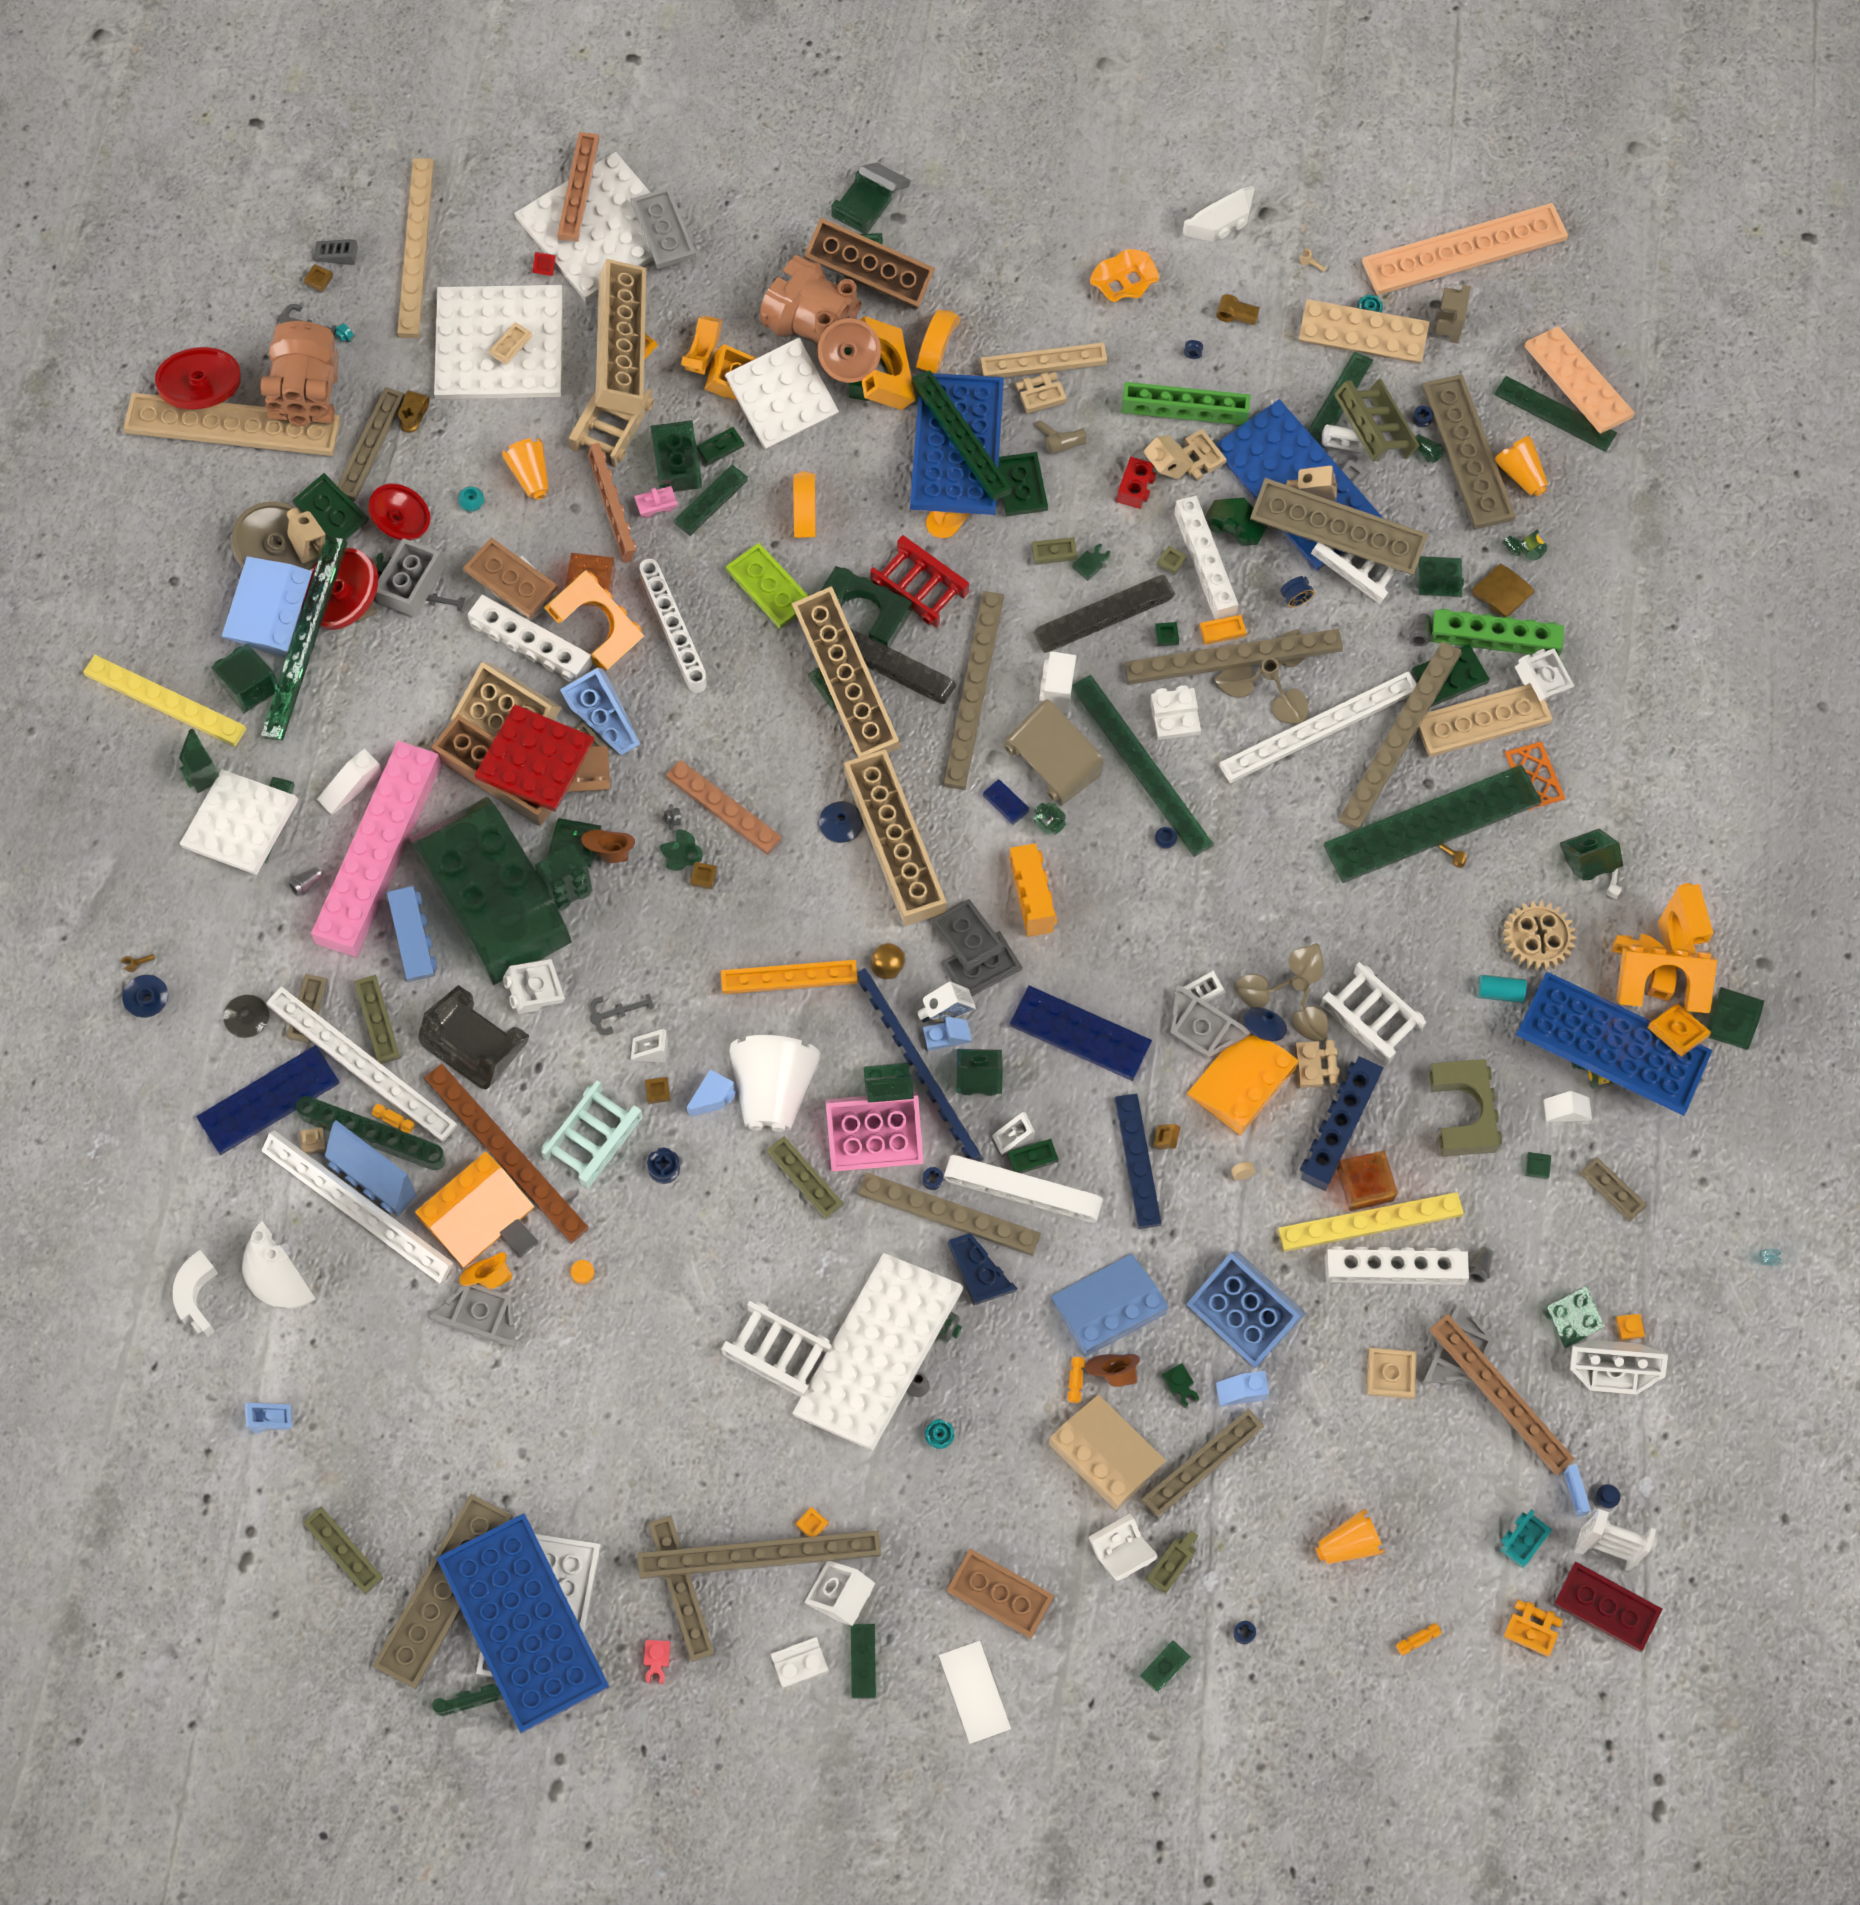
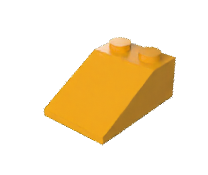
M723 344L713 354L705 390L724 398L737 400L725 374L757 358Z

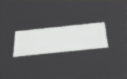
M977 1641L940 1654L939 1657L969 1743L971 1744L1010 1730L1011 1727L981 1642Z

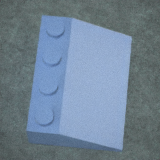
M247 556L222 638L285 658L312 571L291 564Z

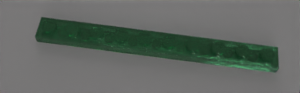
M326 537L264 724L261 736L265 739L284 740L348 544L343 538Z
M1090 674L1073 684V691L1193 857L1213 846L1211 839Z

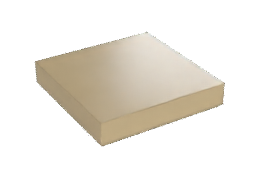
M1369 1348L1367 1396L1414 1399L1416 1351Z

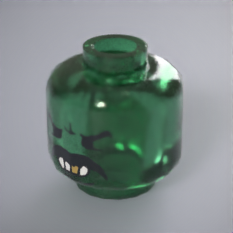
M1054 802L1041 803L1034 810L1036 813L1033 819L1034 823L1046 835H1056L1065 827L1066 814Z

